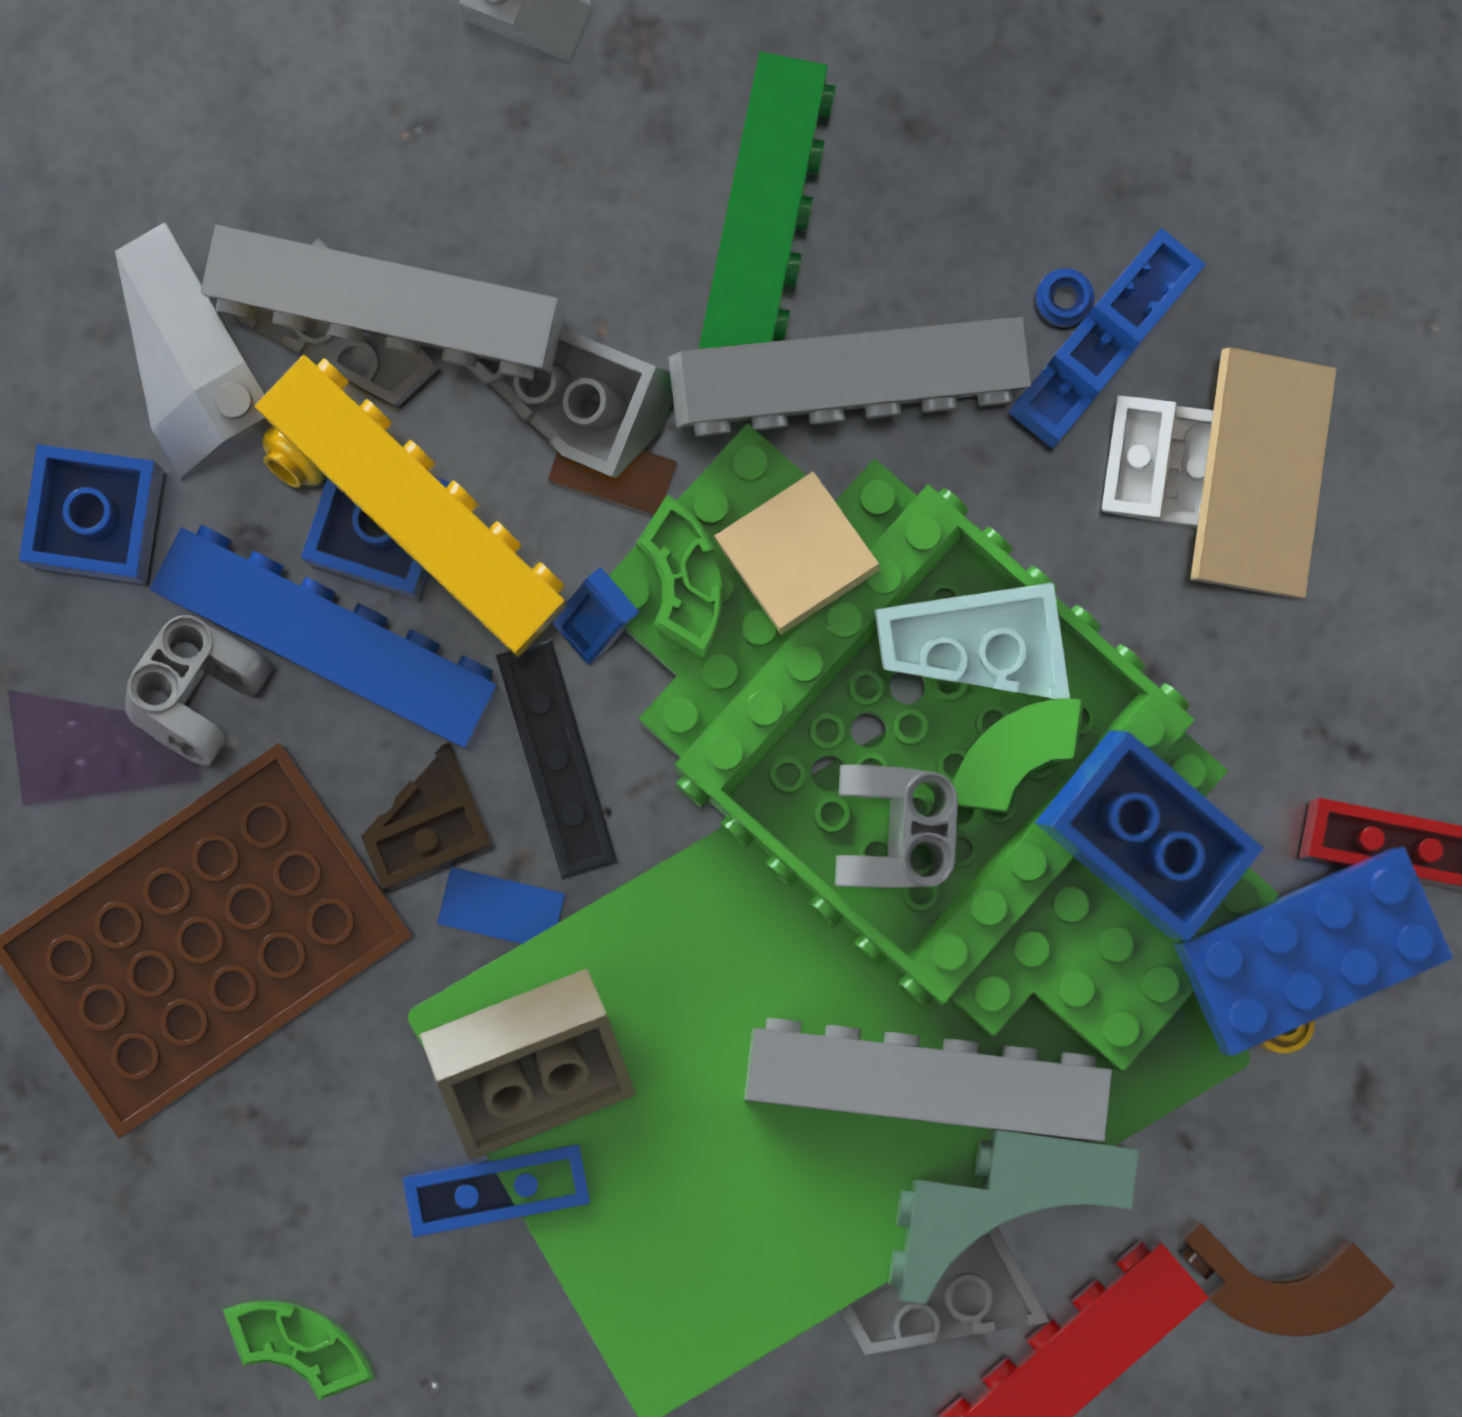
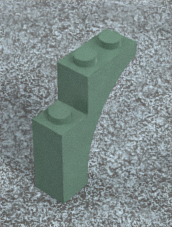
M990 1130L989 1141H979L975 1162V1176L984 1177L983 1189L912 1179L911 1191L901 1190L896 1225L906 1227L903 1251L893 1250L889 1286L898 1287L897 1298L901 1301L926 1304L944 1272L966 1248L997 1226L1031 1212L1068 1205H1097L1132 1210L1139 1150Z

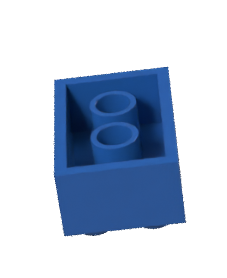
M1109 731L1035 822L1037 826L1168 938L1189 942L1264 849L1129 731Z

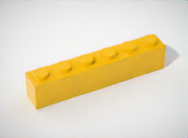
M303 355L254 407L512 653L519 657L567 607L565 600L559 595L566 586L541 562L531 569L515 553L522 547V544L499 522L496 521L488 528L472 513L479 504L458 483L453 480L445 488L429 472L436 463L412 440H409L402 447L392 438L386 430L393 423L371 401L366 399L360 406L357 405L343 391L349 384V381L332 364L323 358L316 366L306 355Z

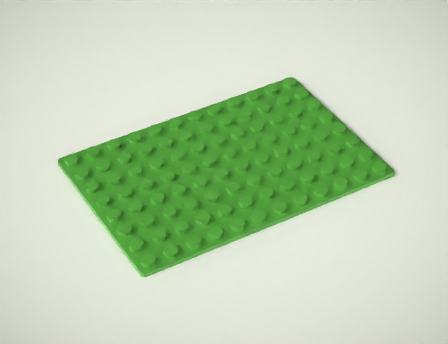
M885 732L862 746H877L883 741ZM836 760L812 774V779L816 786L825 791L839 789L840 765L843 764ZM957 807V826L964 825L970 821L973 809ZM723 827L413 1007L408 1014V1022L423 1046L419 1035L421 1033L588 968L606 1011L636 1095L486 1154L489 1161L579 1144L590 1204L523 1216L522 1219L637 1417L665 1416L889 1281L893 1250L903 1251L906 1227L896 1225L899 1196L901 1190L911 1191L912 1179L983 1189L984 1177L975 1176L977 1149L979 1141H989L990 1130L995 1129L744 1100L751 1032L753 1028L765 1029L766 1018L802 1022L801 1033L825 1036L826 1025L861 1029L860 1040L884 1043L885 1032L920 1036L919 1047L943 1050L944 1039L978 1042V1054L1002 1057L1003 1046L1031 1048L1038 1050L1037 1061L1061 1064L1062 1053L1097 1056L1096 1068L1112 1070L1104 1142L1038 1134L1030 1135L1109 1146L1119 1144L1246 1068L1250 1063V1053L1248 1050L1233 1056L1221 1053L1195 992L1190 995L1126 1070L1121 1073L1033 994L1030 995L994 1037H991L950 999L940 1007L932 1000L925 1006L919 1004L899 986L898 981L904 975L887 960L879 967L868 959L853 944L859 936L842 920L835 927L828 923L809 905V902L814 897L810 891L797 880L791 887L786 885L765 866L764 863L770 856L753 840L747 847H744L725 831ZM920 843L914 847L910 855L911 867L914 870L925 869L932 863L930 851ZM570 1159L496 1172L514 1205L576 1194ZM522 1173H530L537 1180V1190L530 1197H521L514 1190V1181Z

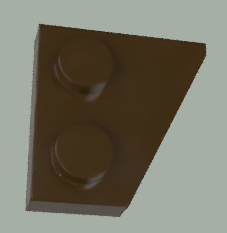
M450 742L441 745L434 753L436 758L414 782L411 780L395 797L394 804L388 812L379 815L361 835L380 886L385 894L494 849Z

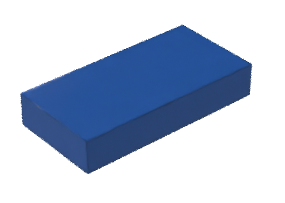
M600 567L584 580L566 603L567 607L553 620V625L586 664L591 665L606 653L625 628L638 615L639 611Z
M451 867L437 924L523 944L559 923L566 894Z

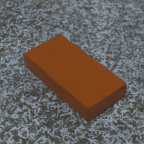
M643 450L617 478H614L566 458L557 451L548 482L653 517L667 496L677 461Z

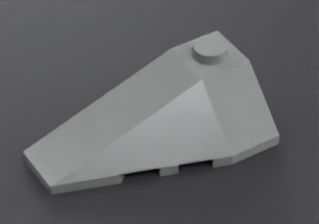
M164 222L115 251L151 429L179 478L183 480L266 432L271 427V424L254 407L266 394L220 314L218 311H215L216 307L211 299L200 294L202 284L168 225Z

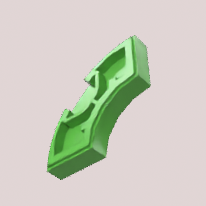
M667 495L636 542V548L653 563L662 584V605L655 620L654 628L702 659H705L716 636L722 612L723 586L720 568L713 545L703 527L681 503Z
M1066 698L1038 702L1020 708L993 724L970 748L955 775L953 786L957 793V807L1010 813L1017 791L1033 773L1052 763L1076 761L1084 702L1081 699Z
M254 1301L223 1309L243 1366L268 1362L289 1367L308 1381L319 1400L376 1378L369 1360L354 1339L339 1325L316 1311L300 1305L278 1301Z

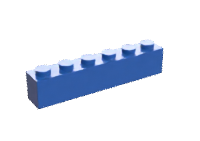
M200 525L196 534L183 527L180 528L149 588L150 591L467 751L470 750L500 690L497 684L489 681L493 670L463 655L458 664L437 655L441 644L414 630L409 629L406 637L403 638L385 629L384 627L389 618L362 604L357 603L353 612L333 603L336 592L308 577L304 578L301 586L281 577L280 574L284 566L256 551H252L248 560L229 551L228 548L232 540L204 525Z

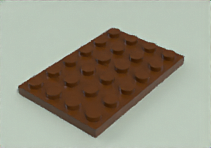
M278 743L1 933L0 965L118 1139H120L414 936L281 743Z

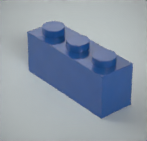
M579 1144L499 1160H486L408 1175L402 1178L413 1237L590 1204ZM570 1159L576 1194L514 1205L496 1172ZM522 1173L514 1181V1190L521 1197L532 1196L538 1187L536 1178L530 1173Z

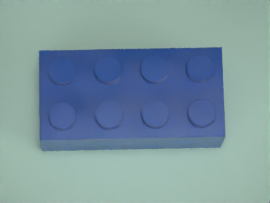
M1405 847L1386 850L1195 934L1189 942L1179 941L1174 943V947L1222 1054L1229 1056L1243 1052L1454 959Z

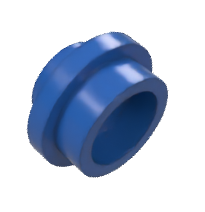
M1069 268L1057 269L1047 274L1040 282L1036 292V305L1041 316L1047 322L1058 327L1075 326L1081 323L1091 312L1094 305V290L1088 278L1079 271ZM1067 289L1074 294L1075 304L1067 309L1061 308L1055 303L1054 294L1058 290Z

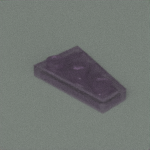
M8 690L23 806L29 807L200 782L198 764L166 747L147 732L137 727L129 720L126 711Z

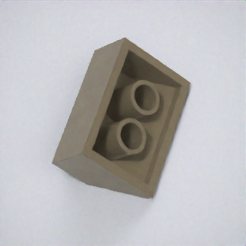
M588 968L419 1034L436 1082L469 1161L636 1095L606 1011Z

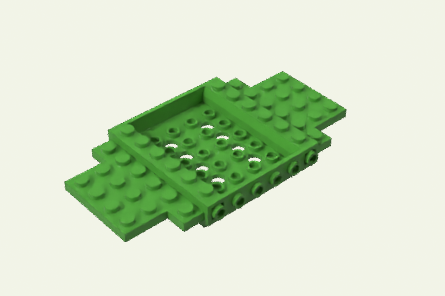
M747 423L677 500L696 518L708 535L721 573L723 586L721 618L716 636L705 659H702L654 628L655 620L662 605V584L653 563L636 546L608 575L639 611L638 615L625 628V631L676 676L643 712L638 721L680 758L674 767V771L681 776L676 786L699 807L702 808L709 801L726 817L721 821L720 825L741 845L747 847L753 840L770 856L765 861V866L782 882L791 887L797 880L810 891L814 897L809 902V905L828 923L835 927L842 920L859 936L853 944L868 959L879 967L885 960L904 975L898 981L899 986L919 1004L925 1006L932 1000L940 1007L950 999L991 1037H994L1030 995L1033 994L1120 1073L1124 1072L1194 992L1174 947V943L1181 940L1168 938L1037 826L1035 822L1109 731H1129L1192 787L1206 797L1227 774L1228 770L1185 732L1195 721L1186 712L1190 708V704L1170 685L1163 683L1159 688L1142 673L1146 668L1145 664L1126 646L1119 644L1116 648H1113L1098 634L1101 625L1086 610L1078 605H1074L1070 610L1056 597L1070 699H1081L1084 702L1076 761L1052 763L1033 773L1017 791L1010 813L973 809L970 821L964 825L956 826L955 863L952 873L942 883L927 887L904 888L835 886L836 855L888 857L890 799L839 796V789L834 791L820 789L812 779V768L818 760L832 757L839 760L843 765L902 767L935 772L944 775L953 784L955 775L964 757L979 737L993 724L1020 708L1038 702L1054 700L1037 695L920 676L924 683L923 696L911 704L897 701L891 694L890 682L892 677L898 672L883 669L874 609L1053 582L1036 567L1030 566L1026 571L1010 557L1009 554L1013 551V548L995 530L986 527L981 531L967 519L965 515L969 512V509L951 491L942 488L937 492L927 484L916 495L874 458L835 502L878 561L880 571L781 635L718 546L714 536L807 475ZM873 714L882 720L885 726V737L880 744L874 747H863L855 742L851 735V725L858 716ZM925 784L918 785L913 793V805L917 812L926 816L934 807V794ZM931 864L925 869L914 870V872L923 876L929 871ZM1249 867L1196 934L1273 901L1279 893Z

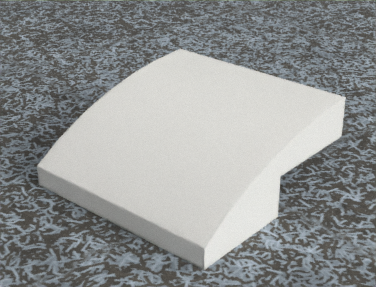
M1118 395L1102 512L1197 528L1213 410L1177 406L1176 402Z

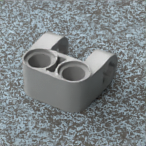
M179 615L170 619L162 627L131 673L127 685L125 711L131 722L166 747L196 764L209 766L226 742V736L215 724L184 706L185 702L205 672L240 693L255 696L272 672V666L263 655L232 635L203 622L197 617ZM178 641H186L192 643L199 653L191 658H181L170 650V646ZM146 688H157L167 695L168 700L160 705H150L142 701L138 693Z
M840 765L839 796L890 799L888 857L836 855L835 886L864 888L927 887L938 885L945 881L953 871L956 850L958 800L956 789L952 782L942 774L929 771L888 766ZM920 784H925L934 794V807L926 816L917 812L913 805V793ZM919 843L928 848L932 857L931 868L923 876L914 872L910 863L911 851Z

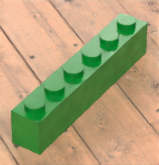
M759 51L699 349L785 341L791 310L780 308L785 286L796 288L802 259L801 253L792 252L796 230L807 232L814 197L803 195L807 173L819 175L825 141L815 139L819 117L830 119L837 86L836 84L826 83L828 65Z

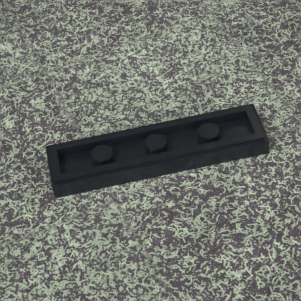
M552 638L531 644L519 657L511 651L496 655L561 879L565 880L618 864Z

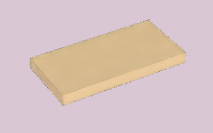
M1232 347L1222 349L1190 580L1294 599L1306 598L1337 368Z

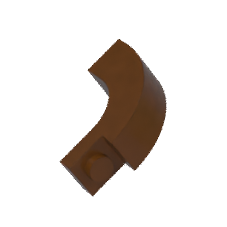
M1194 1220L1178 1236L1188 1246L1181 1256L1205 1280L1209 1279L1213 1274L1219 1278L1206 1292L1209 1297L1207 1300L1238 1322L1266 1333L1283 1336H1310L1338 1329L1367 1313L1395 1287L1392 1281L1354 1242L1346 1239L1308 1273L1288 1280H1269L1249 1272L1199 1221Z

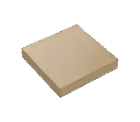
M814 471L714 536L718 546L781 635L880 571L878 561Z

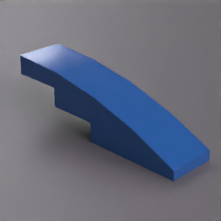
M1160 228L1097 302L1083 322L1054 354L1047 366L1031 383V387L1024 391L1008 413L1049 447L1054 449L1201 272L1206 263L1164 229Z

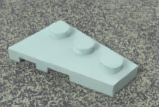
M1053 583L874 609L882 665L885 670L1037 695L1051 699H1070Z

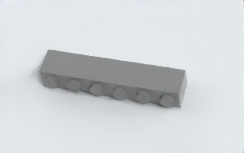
M216 224L200 294L217 301L215 311L250 319L252 309L273 313L271 323L306 331L308 321L330 325L329 336L357 343L363 342L364 333L386 337L384 348L412 355H419L421 345L443 350L441 360L476 368L478 358L500 362L499 373L527 380H533L535 370L551 373L566 304L555 297Z
M1023 317L686 350L668 357L676 428L694 426L695 436L731 432L730 422L752 420L753 430L788 426L787 416L809 414L810 424L838 422L845 420L844 410L865 408L866 418L888 417L901 414L900 404L922 402L923 412L951 410L958 408L957 398L977 396L979 406L1001 405L1013 402L1012 392L1031 387Z
M766 1018L765 1029L753 1028L751 1032L744 1100L1089 1141L1104 1142L1112 1070L1096 1068L1097 1056L1062 1053L1061 1064L1037 1061V1049L1003 1046L1002 1057L978 1054V1042L944 1039L943 1050L919 1047L920 1036L885 1032L884 1043L860 1040L861 1029L834 1025H826L825 1036L801 1033L802 1022Z

